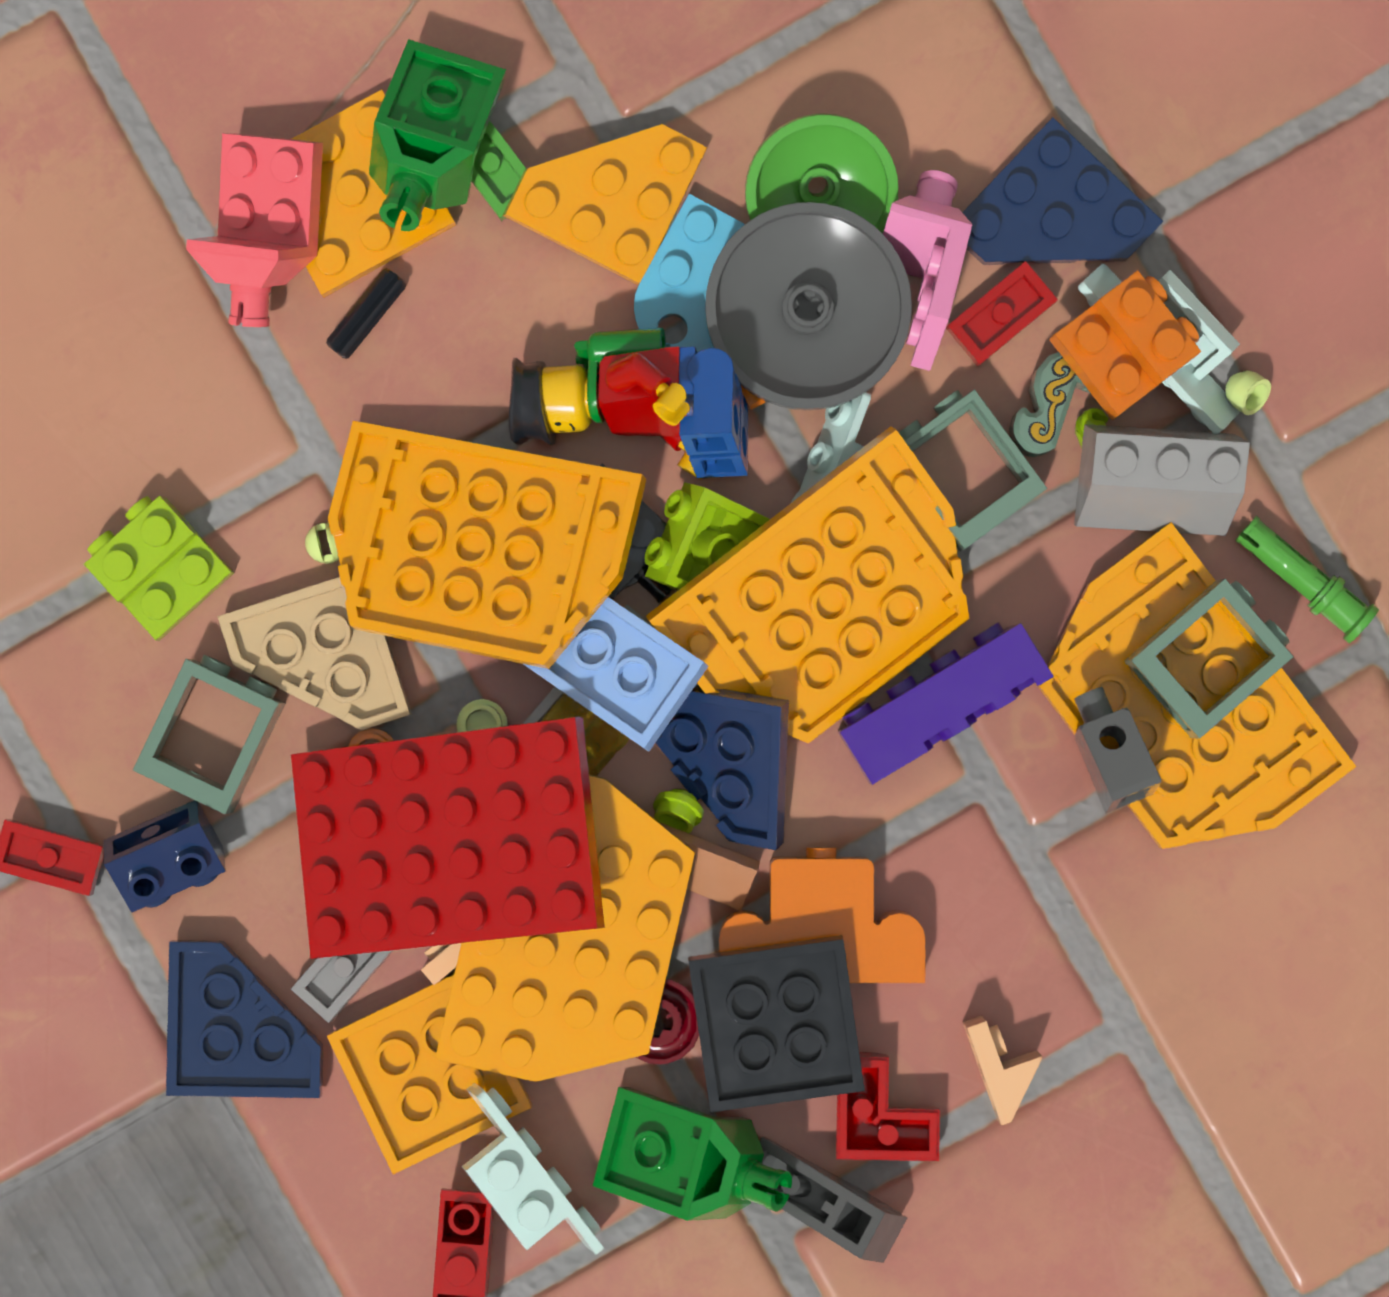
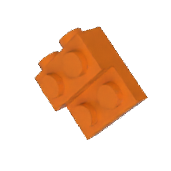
M1138 270L1049 339L1112 421L1202 352L1196 345L1199 341V335L1193 324L1184 317L1176 319L1164 304L1167 301V294L1161 283L1152 276L1144 279Z

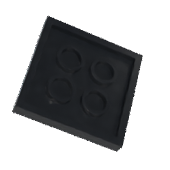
M842 935L688 957L710 1113L865 1091Z

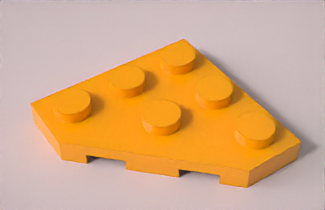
M661 124L524 170L503 216L639 285L669 228L707 147Z

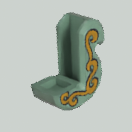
M1059 352L1049 355L1032 375L1029 394L1034 413H1030L1027 408H1021L1012 416L1009 437L1020 452L1027 457L1044 455L1056 447L1075 388L1090 393Z

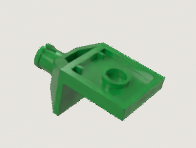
M408 39L375 118L369 175L383 193L387 195L386 199L382 202L379 214L388 226L395 229L400 213L405 211L407 213L401 225V231H413L419 226L424 207L436 210L467 203L470 195L475 157L502 90L506 69Z
M618 1087L592 1186L686 1221L726 1219L751 1204V1202L778 1212L784 1207L790 1194L775 1189H777L778 1185L791 1188L792 1176L788 1171L762 1164L764 1152L752 1120L744 1117H714L629 1087Z

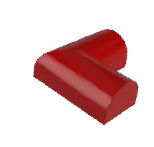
M859 1052L865 1091L837 1095L836 1159L939 1161L940 1109L888 1107L889 1056L882 1053Z

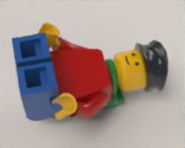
M663 328L594 332L589 336L588 340L577 341L574 344L577 352L575 360L577 364H582L583 367L580 365L547 367L543 361L524 364L518 358H513L509 432L511 441L517 445L527 442L530 438L540 439L548 445H553L556 441V433L581 432L590 426L591 420L595 423H603L606 420L611 433L615 435L660 436L675 451L684 450L685 453L677 465L698 479L748 476L747 401L743 396L739 378L734 372L732 359L726 352L720 349L708 348L697 353L696 347H671L669 344H666Z

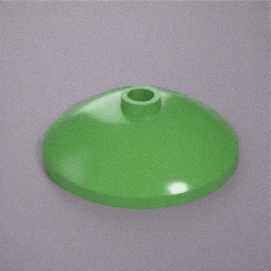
M818 113L805 115L777 128L757 149L746 175V208L748 216L752 220L766 211L783 205L807 202L824 203L838 206L861 216L883 234L892 202L898 200V177L887 148L867 127L848 117L836 114ZM815 177H823L826 180V186L820 193H812L808 188L810 181Z

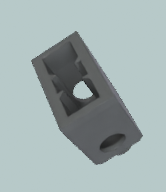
M1103 687L1093 689L1076 697L1074 700L1084 724L1078 727L1075 739L1105 814L1153 795L1162 781L1129 709L1126 707L1113 712ZM1104 736L1113 737L1118 742L1119 748L1108 749L1104 747L1100 738Z

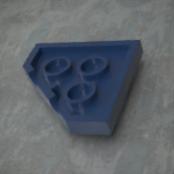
M1053 117L962 212L972 223L966 249L983 265H1000L1025 261L1034 262V264L1075 263L1076 261L1105 260V262L1126 261L1164 222Z
M696 684L662 732L656 744L674 765L670 770L689 793L696 797L697 801L701 798L720 821L716 826L728 841L777 850L784 843L789 700L727 689H717L720 693L705 694L700 686Z
M170 941L166 1096L320 1098L323 1086V1044L224 941Z

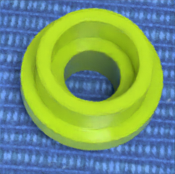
M682 789L661 792L656 796L653 803L655 810L654 818L658 822L686 833L692 832L693 827L701 823L704 815V810L697 802L696 797Z

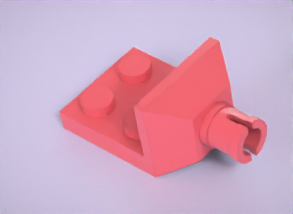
M222 133L218 236L187 239L186 250L216 283L230 284L231 309L228 324L237 326L242 323L243 327L270 326L268 314L271 287L286 285L317 257L323 143Z

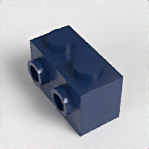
M196 800L103 840L104 866L131 913L144 907H157L165 903L173 894L192 886H205L215 880L219 874L226 872L223 846L201 805Z

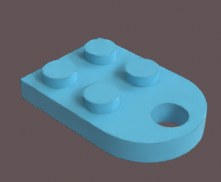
M688 194L637 288L634 299V314L638 329L658 328L663 319L676 316L686 323L687 334L679 343L666 344H669L671 347H696L697 353L704 349L713 348L707 329L705 313L709 277L723 247L745 224L697 197Z

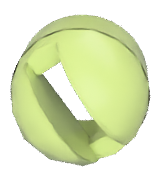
M1249 370L1232 375L1225 386L1228 401L1234 408L1245 415H1252L1259 411L1267 401L1271 391L1269 380Z
M323 522L314 525L308 531L305 538L307 553L311 558L320 563L330 564L338 561L339 557L335 538L330 532L329 523ZM326 530L332 554L323 556L318 531Z

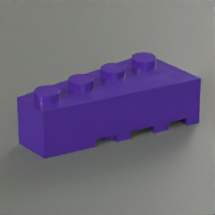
M999 622L973 637L977 647L964 655L959 656L956 649H953L930 663L929 665L934 673L920 682L916 683L911 675L886 690L890 700L873 710L869 702L842 717L847 726L839 730L838 733L869 784L873 785L927 753L940 740L942 742L969 728L978 721L977 718L981 715H988L1016 700V697L1022 694L1020 691L1036 683L1039 686L1054 677L1021 623L1009 626L1004 630Z

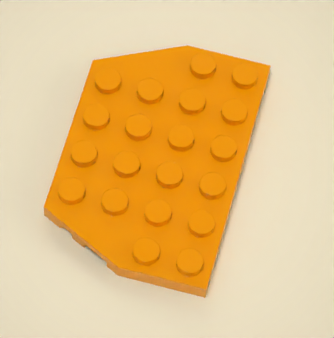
M352 421L328 514L330 532L335 538L340 566H338L340 581L345 587L347 596L345 605L349 624L354 629L550 669L623 579L647 479L639 473Z
M890 426L648 613L646 618L656 630L709 666L697 682L705 694L720 693L717 689H727L789 700L788 735L809 744L969 620L967 598L963 593L961 582L963 579L961 559L957 554L955 537L948 529L949 527L956 526L954 509L899 432ZM936 507H938L941 510L944 520H942V518L936 511Z
M1172 522L1154 533L1087 584L1047 664L1054 677L1037 686L1074 736L1078 727L1084 724L1074 700L1081 694L1103 687L1113 712L1126 707L1129 709L1162 782L1153 795L1127 806L1161 849L1254 831L1274 829L1357 767L1282 668L1200 739L1189 737L1124 662L1125 659L1216 581ZM1221 601L1217 602L1156 655L1157 659L1204 712L1269 657ZM1104 736L1100 738L1104 747L1108 749L1119 748L1118 742L1113 737Z
M589 774L605 928L461 943L435 1060L538 1082L649 1054L695 855L694 850L663 827L655 818L635 804L606 778Z

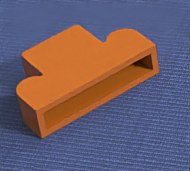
M806 847V857H773L769 864V920L764 921L760 915L753 911L741 910L727 916L720 927L719 952L842 935L849 983H925V935L922 926L913 916L900 910L887 911L879 916L877 921H874V866L872 861L867 857H836V847Z

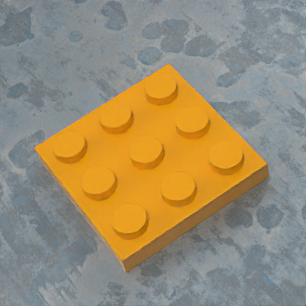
M382 89L292 138L293 140L323 143L317 257L306 266L323 298L456 226L447 208L433 210L424 207L419 226L413 231H401V225L407 213L405 211L400 213L395 229L388 226L381 219L379 210L387 195L383 193L369 175L374 121L385 96Z
M454 974L441 979L435 985L431 984L327 1035L393 1175L494 1126L466 1090L473 1083H476L486 1092L494 1088L512 1110L505 1117L506 1119L532 1108V1103L520 1078L435 1060Z

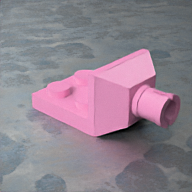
M937 170L921 173L915 197L909 195L892 202L883 235L898 253L906 273L923 278L917 298L919 302L917 311L913 316L906 344L915 346L910 366L928 371L931 370L950 317L972 228V223L960 209L951 207L958 187L957 181L951 175Z

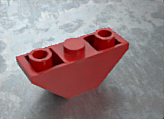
M441 1189L433 1297L488 1296L493 1239V1207L481 1191Z

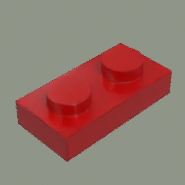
M1025 261L948 324L946 329L979 367L1054 305L1058 299Z
M11 819L4 820L0 833V872L86 896L94 894L104 858L102 844Z

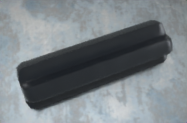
M383 269L327 338L326 343L328 347L340 357L349 358L406 287L404 280L392 270Z

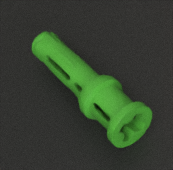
M1257 515L1235 539L1238 544L1240 543L1309 600L1307 605L1310 608L1309 611L1315 616L1322 614L1344 633L1343 639L1347 643L1355 640L1378 613L1379 608L1374 604L1367 606L1344 587L1346 581L1342 577L1332 575L1329 578L1265 525Z

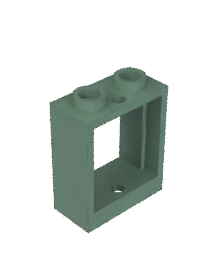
M975 389L965 397L962 396L959 390L955 391L934 407L939 415L924 427L921 426L918 420H915L899 432L911 451L914 452L957 419L968 413L1019 482L1016 487L961 526L955 518L956 526L949 527L948 529L955 537L956 547L960 552L1048 489ZM936 507V511L938 512L942 520H944L941 510L938 507Z
M1226 579L1215 581L1124 660L1190 738L1200 739L1293 658V655L1285 647L1290 643L1288 637L1273 621L1268 620L1264 623L1251 608L1256 604L1254 598L1237 581H1234L1232 584ZM1221 601L1269 657L1204 712L1157 659L1156 655L1217 602Z
M203 655L200 662L193 659H185L133 771L223 814H230L234 812L286 703L274 698L277 688L249 676L246 684L228 676L232 667L210 656ZM196 678L261 709L225 786L160 756Z

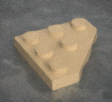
M340 577L217 616L234 666L265 680L314 707H318L353 727L363 731L412 715L387 636L356 630L350 626L345 605L347 599L345 587L341 584Z

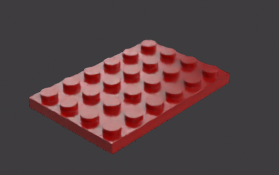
M573 717L291 754L310 959L605 928L583 718Z

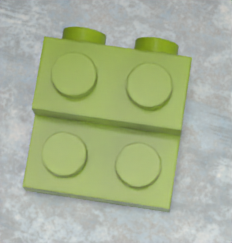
M684 482L682 489L675 490L665 504L664 513L669 520L662 536L654 538L646 549L645 563L649 567L645 577L678 591L770 519L705 487Z
M145 496L127 511L125 517L130 523L119 533L114 535L111 530H108L91 543L87 551L92 557L84 563V566L117 602L122 603L156 641H160L229 579L234 572L167 498L158 496L152 501L148 496Z

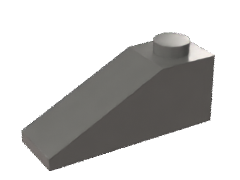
M762 1137L760 1140L764 1152L762 1164L788 1171L792 1176L791 1188L778 1185L777 1189H775L790 1194L782 1210L858 1258L884 1263L908 1217L862 1189L768 1138Z

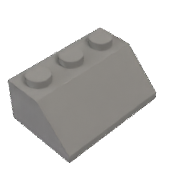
M1084 424L1074 525L1076 527L1158 532L1172 522L1179 533L1226 536L1244 495L1250 442L1235 434L1227 433L1213 434L1212 432Z

